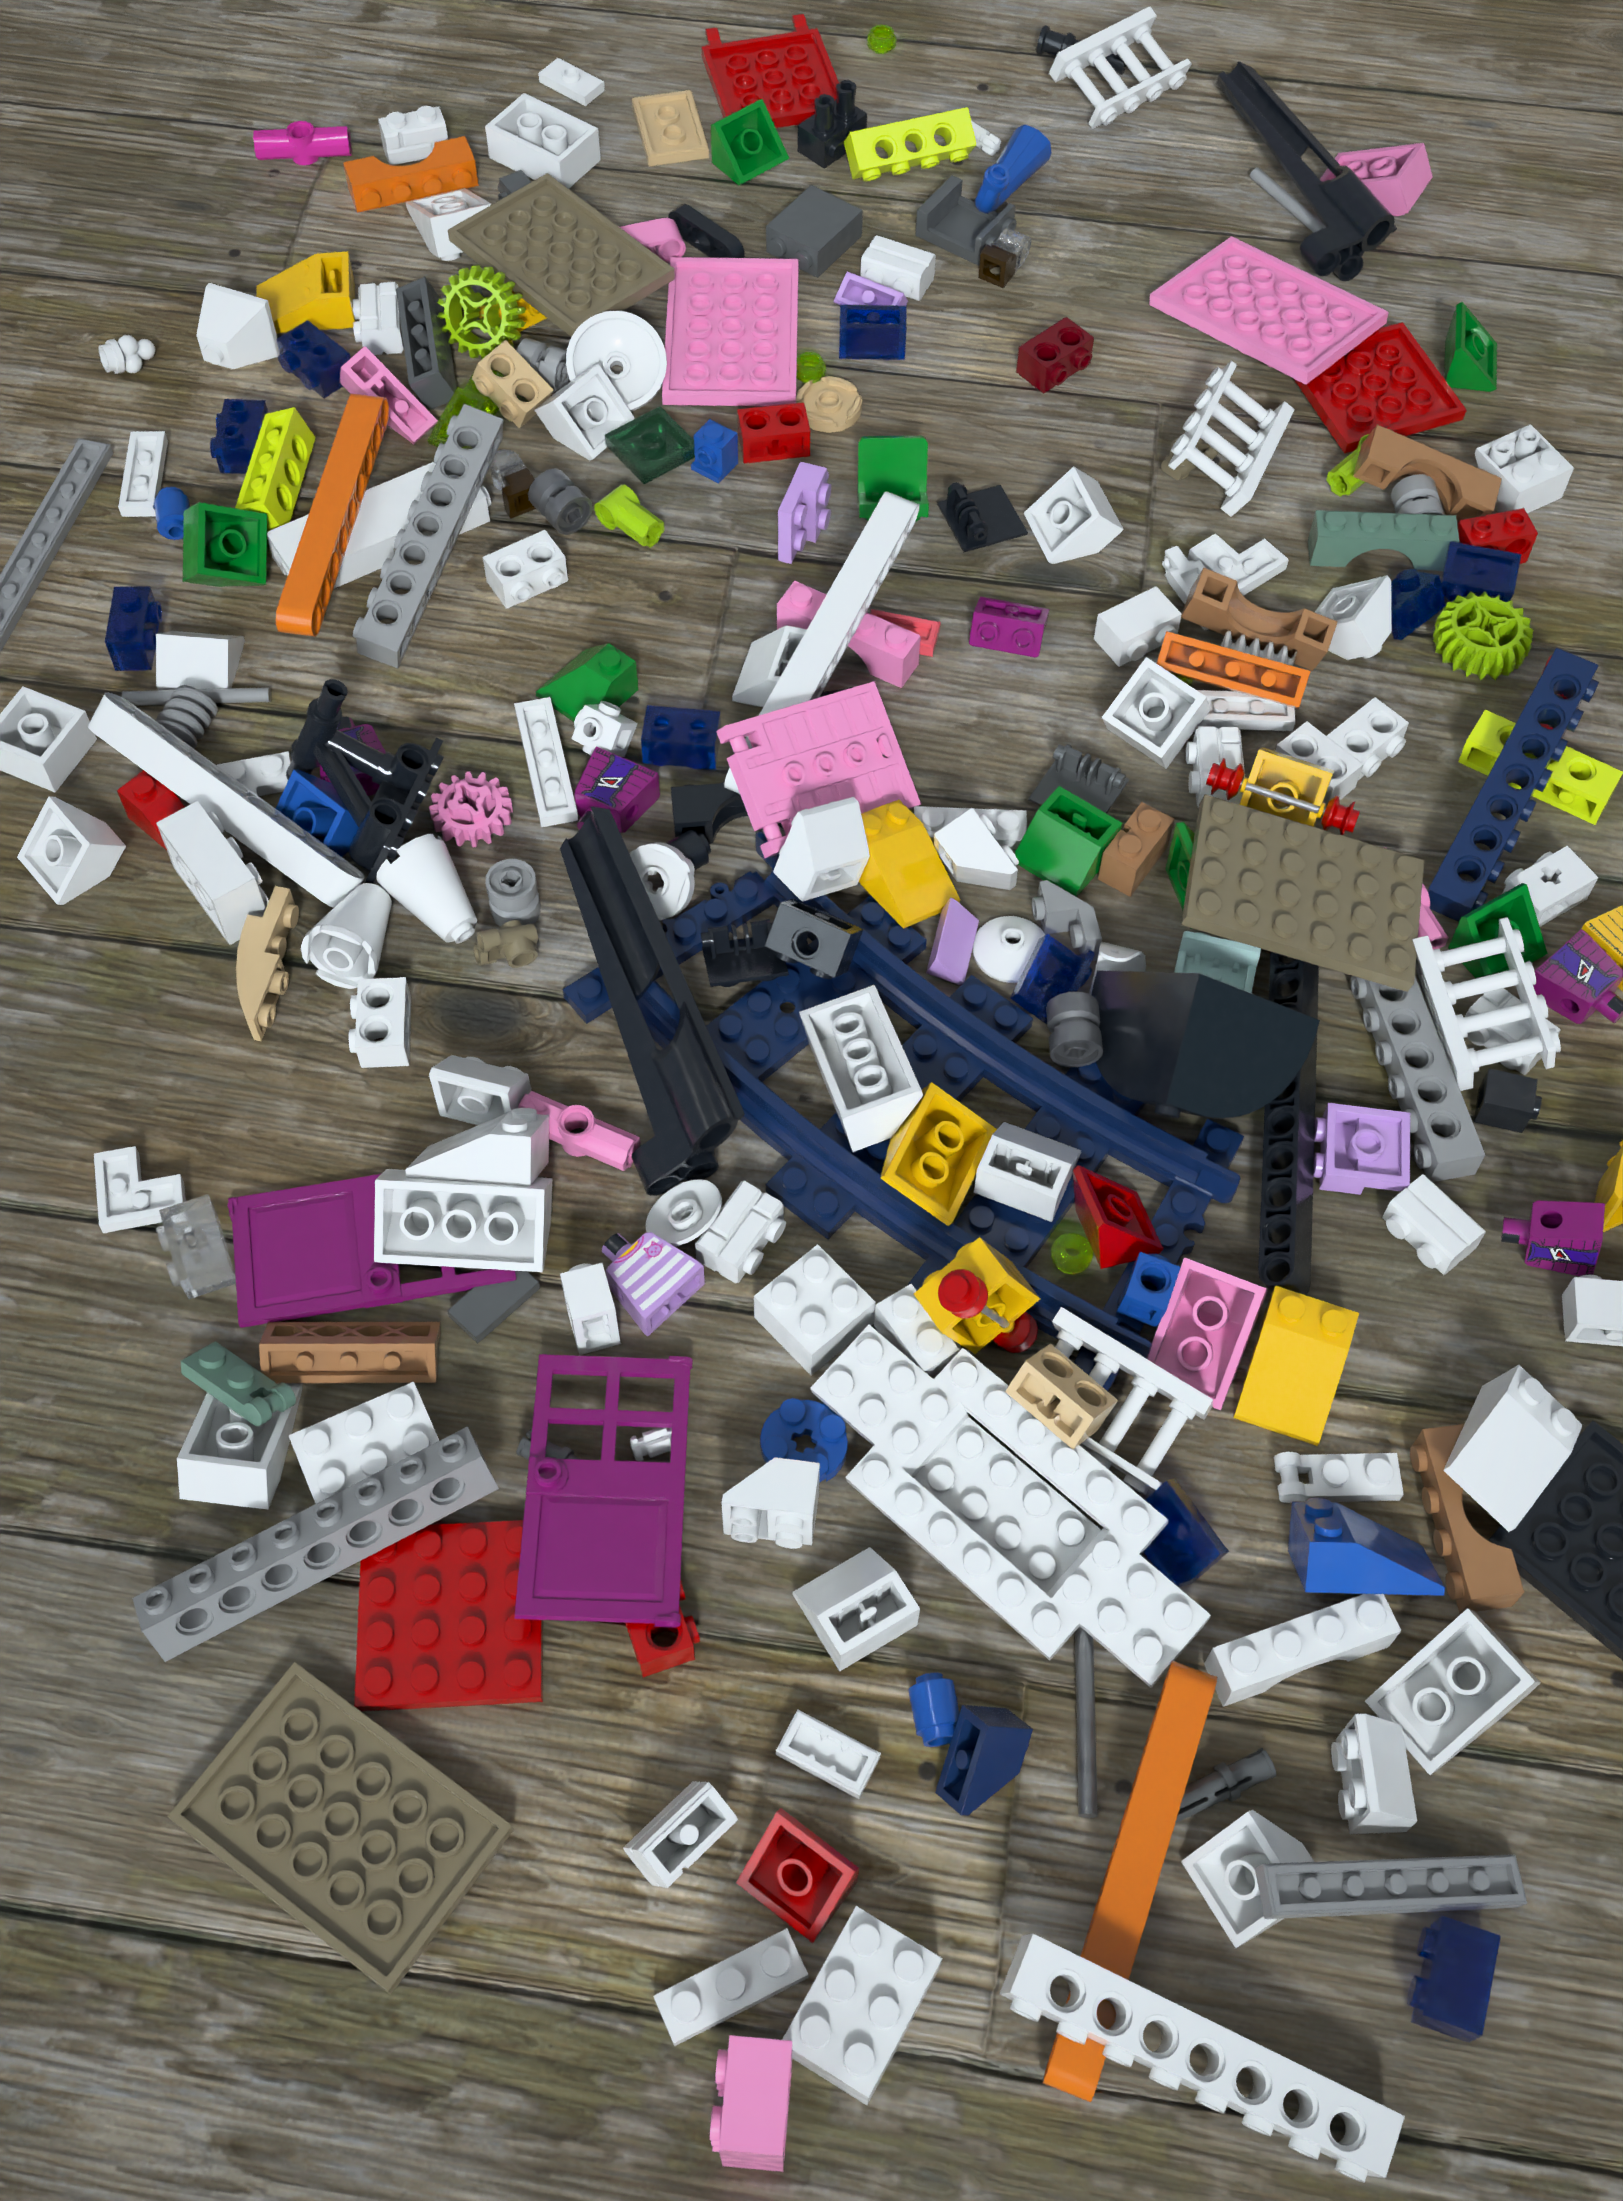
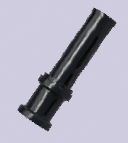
M1044 25L1038 39L1036 52L1037 54L1045 52L1057 56L1058 52L1080 41L1076 40V36L1073 33L1069 32L1065 35L1052 31L1050 26ZM1111 54L1105 57L1120 75L1124 74V67L1126 68L1127 65L1118 54Z

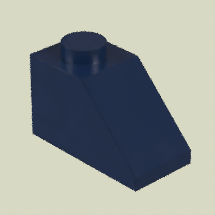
M962 1705L935 1793L960 1815H970L1020 1773L1033 1729L1007 1708Z

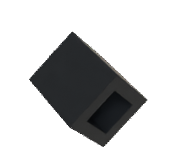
M1489 1068L1478 1089L1474 1122L1523 1133L1529 1120H1536L1540 1111L1542 1097L1536 1095L1538 1079Z

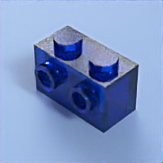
M840 304L839 359L905 360L907 306Z
M307 320L276 339L280 353L278 360L286 372H292L297 376L307 389H313L321 397L326 398L343 387L340 383L341 367L351 359L350 353Z
M224 400L222 412L217 413L216 437H212L210 441L211 456L217 460L220 473L246 474L265 414H268L265 400Z
M150 586L114 587L105 644L116 671L152 670L154 653L156 651V634H158L159 623L162 622V606L159 601H155Z
M647 705L641 736L643 763L657 766L690 767L693 769H716L720 740L716 731L721 729L720 711Z
M1443 1915L1433 1922L1430 1928L1425 1926L1421 1932L1417 1955L1424 1958L1420 1977L1417 1975L1413 1977L1407 1998V2004L1414 2007L1411 2023L1468 2043L1481 2037L1485 2025L1501 1935Z

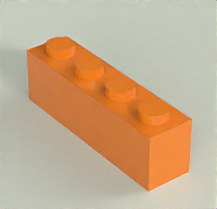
M1166 631L1156 663L1171 674L1296 709L1300 707L1311 672Z

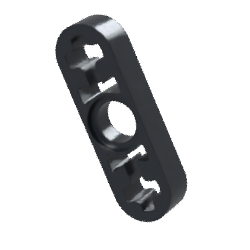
M682 204L669 213L668 218L676 222L683 240L708 257L744 258V248L737 237L691 206Z

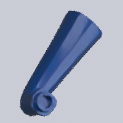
M1022 125L1013 132L997 162L984 172L983 183L975 198V207L980 212L988 214L995 211L1024 182L1047 163L1051 156V144L1044 134L1028 125Z

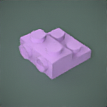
M804 462L799 463L778 510V561L792 564L797 551H803L806 541L816 543L821 529H827L831 516V510L826 509L831 494V484L827 483L829 478L827 468Z
M1328 1103L1322 1118L1316 1117L1314 1142H1321V1153L1314 1154V1177L1320 1178L1319 1190L1361 1195L1364 1187L1403 1191L1405 1188H1408L1410 1185L1409 1112Z

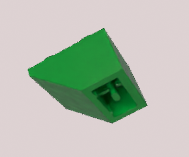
M1058 786L1037 810L1014 853L1019 861L1017 865L1043 881L1048 880L1077 897L1099 872L1103 852L1122 829L1123 823Z

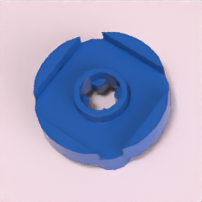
M795 1398L787 1399L781 1404L780 1408L769 1415L763 1425L760 1436L763 1459L766 1463L774 1457L820 1463L819 1483L825 1479L827 1482L841 1470L847 1456L848 1440L845 1422L833 1410L820 1402ZM803 1435L811 1436V1441L816 1444L815 1448L807 1447L803 1453L796 1450L797 1443L793 1440Z

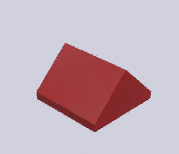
M1080 1165L1073 1170L1076 1213L1100 1269L1135 1261L1140 1252L1159 1254L1163 1250L1137 1191Z
M780 1808L774 1815L736 1883L806 1939L814 1943L857 1884L859 1867Z

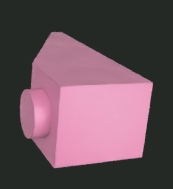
M366 346L341 367L340 383L350 394L387 398L389 404L387 425L413 445L437 424L438 420Z

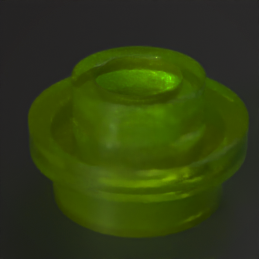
M877 25L870 30V34L867 36V45L874 52L885 54L896 47L897 38L890 26Z
M805 352L797 357L796 378L799 381L807 383L813 380V383L825 376L826 365L819 354Z
M1067 1233L1059 1236L1054 1241L1051 1249V1258L1060 1271L1066 1274H1077L1090 1266L1093 1259V1250L1090 1242L1085 1237L1075 1233ZM1073 1248L1078 1250L1080 1254L1072 1256L1065 1249Z

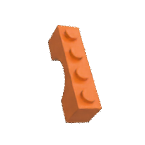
M465 136L435 142L431 154L424 160L412 165H389L378 160L375 156L343 162L348 189L357 213L478 186L475 159Z

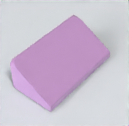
M848 271L834 299V303L889 325L893 324L908 302L904 293Z
M949 898L941 911L926 973L961 986L965 982L979 920L952 898Z

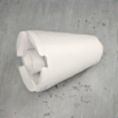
M433 834L417 837L396 850L400 857L392 864L387 859L384 861L377 872V882L445 942L455 941L456 943H462L474 934V926L477 923L476 915L446 844L440 836L437 839Z
M371 883L360 884L307 932L301 945L302 957L306 964L310 960L318 968L315 973L316 975L335 986L348 989L357 988L358 979L374 978L379 967L392 905L389 894L379 885Z

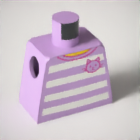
M652 1232L643 1234L632 1245L619 1233H616L602 1247V1253L612 1261L606 1269L609 1288L647 1337L705 1284L704 1266L699 1261Z

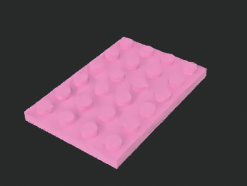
M1232 236L1150 294L1149 303L1150 306L1304 384H1308L1387 323L1388 311Z
M670 257V266L675 270V280L671 281L668 285L665 335L667 367L662 385V404L774 406L796 403L799 259Z

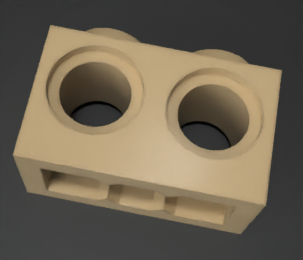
M506 340L477 363L472 377L479 392L484 396H488L499 407L504 418L508 421H513L519 429L537 414L534 410L551 397L553 393V388ZM492 371H498L502 373L504 377H498ZM516 396H523L528 402H522Z
M1051 1343L1024 1362L1005 1391L1071 1449H1075L1097 1432L1118 1402L1114 1396Z

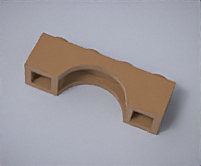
M1376 425L1362 443L1353 477L1384 490L1390 483L1396 480L1404 479L1411 475L1424 474L1430 476L1435 481L1446 515H1455L1458 522L1459 520L1490 515L1494 511L1502 478L1379 425Z
M1204 567L1190 589L1181 618L1222 635H1225L1227 630L1231 631V638L1238 640L1241 634H1244L1246 644L1249 646L1255 638H1259L1260 650H1264L1269 642H1273L1274 654H1278L1285 645L1288 647L1289 658H1292L1297 651L1294 664L1311 671L1315 669L1328 652L1337 625V621L1305 608L1295 612L1281 613L1258 607L1241 594L1236 580Z
M1464 1424L1422 1429L1410 1448L1412 1467L1415 1472H1420L1424 1485L1422 1489L1423 1506L1427 1514H1432L1436 1528L1433 1534L1435 1549L1439 1556H1444L1448 1571L1445 1578L1447 1592L1452 1600H1456L1460 1614L1467 1608L1477 1612L1512 1607L1524 1594L1512 1549L1491 1543L1475 1531L1463 1509V1488L1443 1471Z

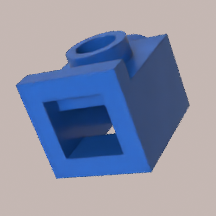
M709 419L694 434L695 461L691 464V470L719 484L738 464V433Z

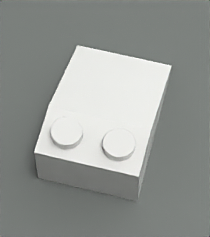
M466 188L405 202L407 210L429 251L443 261L460 258V253L463 252L449 241L448 229L492 205Z
M516 1108L512 1112L432 1144L406 1168V1177L531 1186L549 1163V1115L537 1114V1110L532 1108Z
M1517 1365L1481 1387L1443 1471L1510 1532L1517 1527L1570 1456L1582 1424L1571 1411L1564 1408L1546 1391L1538 1380L1528 1374L1520 1365Z
M286 1383L291 1387L296 1396V1404L284 1412L275 1411L272 1413V1418L261 1426L253 1425L207 1392L177 1457L180 1499L268 1510L281 1479L290 1442L288 1435L292 1434L302 1393V1383Z
M1467 1608L1370 1695L1365 1702L1379 1718L1402 1725L1405 1748L1426 1772L1432 1775L1506 1715L1541 1682L1475 1611Z

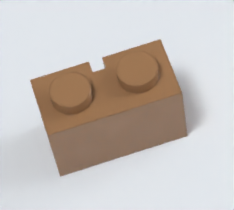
M1141 802L1124 824L1123 831L1120 830L1103 852L1098 880L1131 897L1167 849L1175 819Z

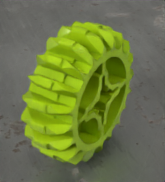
M475 265L470 270L468 268L460 269L459 276H450L448 279L450 285H445L441 289L447 298H440L437 302L440 306L444 307V311L437 315L438 318L445 319L447 325H443L442 330L444 332L450 331L452 334L449 337L448 343L454 344L459 342L458 352L465 353L469 351V357L473 359L479 356L483 359L505 340L514 347L512 340H519L522 336L516 328L524 327L526 322L518 318L519 314L525 313L526 308L518 307L517 301L523 295L512 293L515 282L509 281L504 284L505 273L498 272L494 274V267L491 266L484 267L482 270L480 265ZM471 286H482L488 289L492 295L484 298L479 292L475 293ZM486 306L483 309L484 314L481 315L484 318L477 320L480 317L479 311H482L479 307ZM462 307L464 309V318L462 315ZM499 308H501L502 321L499 317ZM480 328L484 334L488 333L492 339H481L474 335L471 330Z
M1471 591L1465 598L1458 595L1453 602H1447L1441 614L1437 617L1436 627L1433 632V642L1436 643L1435 652L1442 654V663H1453V671L1459 669L1465 671L1466 678L1471 673L1477 674L1480 680L1486 675H1489L1494 680L1501 674L1509 676L1514 669H1519L1520 665L1523 664L1525 657L1528 656L1532 647L1531 642L1534 630L1530 628L1531 619L1523 617V608H1513V600L1504 602L1500 600V595H1497L1495 598L1488 597L1485 591L1479 597Z

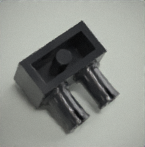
M843 80L841 84L838 83L836 85V100L826 94L816 98L814 101L815 114L798 125V152L824 169L846 154L844 141L850 132L867 129V113L855 106L856 84L850 80Z

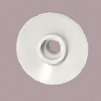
M1003 916L988 921L976 933L973 944V956L978 967L989 977L1007 983L1024 982L1036 977L1046 967L1050 955V944L1044 931L1030 920L1016 916ZM1007 941H1015V942H1017V943H1016V944H1010V943H1008Z
M700 1179L683 1182L663 1194L651 1208L646 1220V1232L654 1233L673 1246H679L692 1241L705 1232L717 1218L722 1205L720 1191L712 1182Z

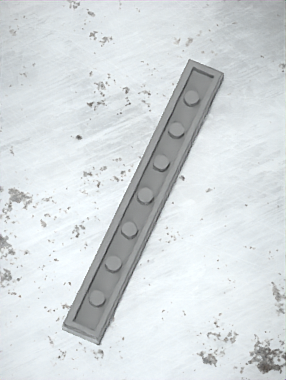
M78 439L0 574V653L113 455L111 445Z

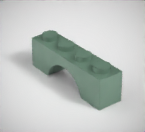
M1316 510L1308 537L1310 566L1345 567L1353 558L1364 552L1376 549H1392L1409 557L1414 570L1449 571L1460 542L1457 518L1455 515Z

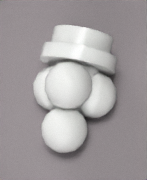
M123 335L119 338L118 342L115 339L106 340L104 345L99 346V356L106 372L114 371L116 374L124 373V371L129 373L139 372L142 368V359H151L156 351L154 344L150 340L141 339L137 342L130 335Z

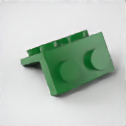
M863 436L859 439V518H865L869 521L886 491L919 504L920 508L916 521L920 520V517H929L927 497L928 442L924 436Z

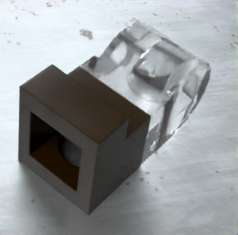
M1005 228L1000 234L999 239L992 246L986 245L981 251L978 278L1004 288L1027 258L1031 247V237L1011 228ZM995 267H1001L1000 275H995L990 270Z
M506 449L497 451L490 465L493 485L502 491L506 513L512 519L535 510L536 508L531 504L528 497L530 486L535 478L517 453Z

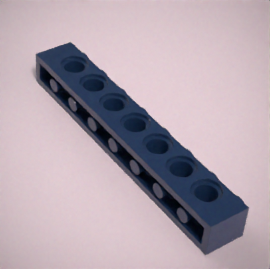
M1559 648L1555 649L1428 889L1431 910L1460 922L1462 916L1485 904L1489 894L1483 890L1488 881L1496 883L1505 865L1504 862L1499 860L1503 851L1512 852L1521 834L1515 828L1520 820L1527 822L1537 803V801L1531 799L1535 790L1543 792L1553 771L1547 769L1551 760L1559 762L1568 744V741L1563 739L1566 731L1574 732L1584 711L1578 709L1582 700L1590 702L1598 687L1599 681L1593 679L1599 666L1598 664ZM1557 694L1564 695V696L1567 697L1568 699H1562V698H1559V697L1556 696V695H1557ZM1540 724L1550 725L1552 729L1544 728ZM1524 754H1533L1537 759L1528 758ZM1508 783H1515L1522 789H1514ZM1492 814H1502L1503 816H1505L1506 819H1497L1493 817ZM1475 844H1485L1491 850H1481ZM1459 875H1470L1475 881H1465Z

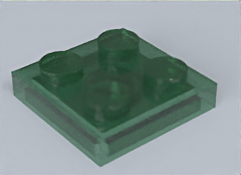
M661 406L605 434V445L643 484L695 458L694 440Z

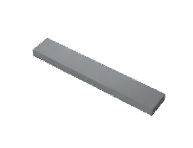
M1515 1854L1271 1863L1255 1867L1264 1919L1518 1908L1527 1904Z

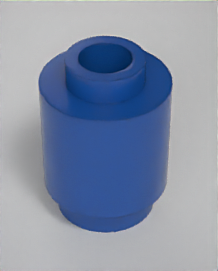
M163 488L158 492L154 501L158 532L167 539H183L184 511L190 508L189 498L179 488Z
M938 1672L921 1675L915 1679L916 1684L908 1689L916 1734L922 1737L923 1745L926 1747L948 1745L951 1743L960 1714L954 1681L944 1679L943 1674Z

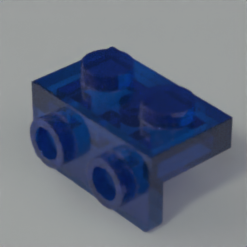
M1407 569L1398 573L1396 578L1391 581V622L1395 640H1403L1445 607L1440 575L1419 572L1416 569Z
M1049 934L1044 935L1039 939L1010 999L1047 1024V1003L1059 994L1077 992L1079 987L1085 984L1092 973V968L1089 966L1095 953L1087 949L1080 955H1076Z
M1176 1479L1166 1480L1145 1500L1168 1519V1524L1145 1549L1144 1553L1153 1566L1177 1587L1180 1588L1194 1583L1229 1552Z

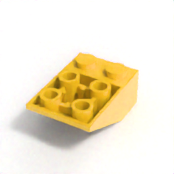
M348 251L314 254L256 286V297L268 300L276 334L354 328L353 299H355V282Z

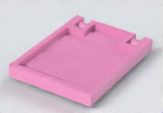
M875 681L732 723L716 731L720 743L730 742L734 754L728 757L727 761L754 831L764 830L768 841L760 845L764 858L779 854L792 827L793 818L797 812L803 809H810L851 797L859 801L861 813L898 799L909 810L921 805ZM746 736L749 737L750 743L752 745L751 749L748 748V745L746 743ZM778 823L782 824L785 836H782Z

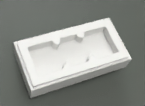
M559 58L538 73L540 83L584 106L588 105L605 91L604 81Z
M797 1710L776 1749V1755L857 1799H860L881 1758L880 1752L800 1710Z

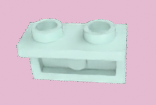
M1184 931L1174 973H1200L1252 993L1261 948L1213 937L1203 932Z

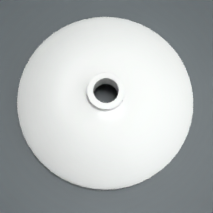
M608 311L587 319L574 332L566 353V367L570 382L599 364L630 411L643 407L656 396L666 374V352L660 336L648 322L628 312ZM620 365L623 371L619 374H614L611 371V367Z

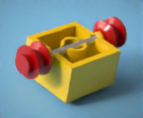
M1264 747L1258 750L1249 778H1244L1245 773L1242 764H1239L1235 769L1226 767L1225 758L1222 759L1220 765L1213 763L1206 782V785L1212 787L1211 795L1218 789L1226 791L1227 800H1230L1238 794L1240 789L1243 796L1239 805L1315 827L1317 818H1321L1323 815L1321 821L1323 830L1328 831L1331 827H1335L1340 830V835L1342 836L1345 831L1353 833L1360 811L1353 809L1356 801H1353L1346 807L1340 805L1339 796L1337 795L1329 800L1327 807L1324 808L1326 803L1323 802L1334 770Z
M980 1237L974 1242L961 1247L956 1254V1258L943 1269L930 1274L924 1280L923 1286L913 1293L938 1329L974 1354L991 1340H994L995 1343L1011 1353L1024 1352L1036 1341L1038 1335L1037 1323L1026 1311L1040 1300L1039 1296L1013 1262Z

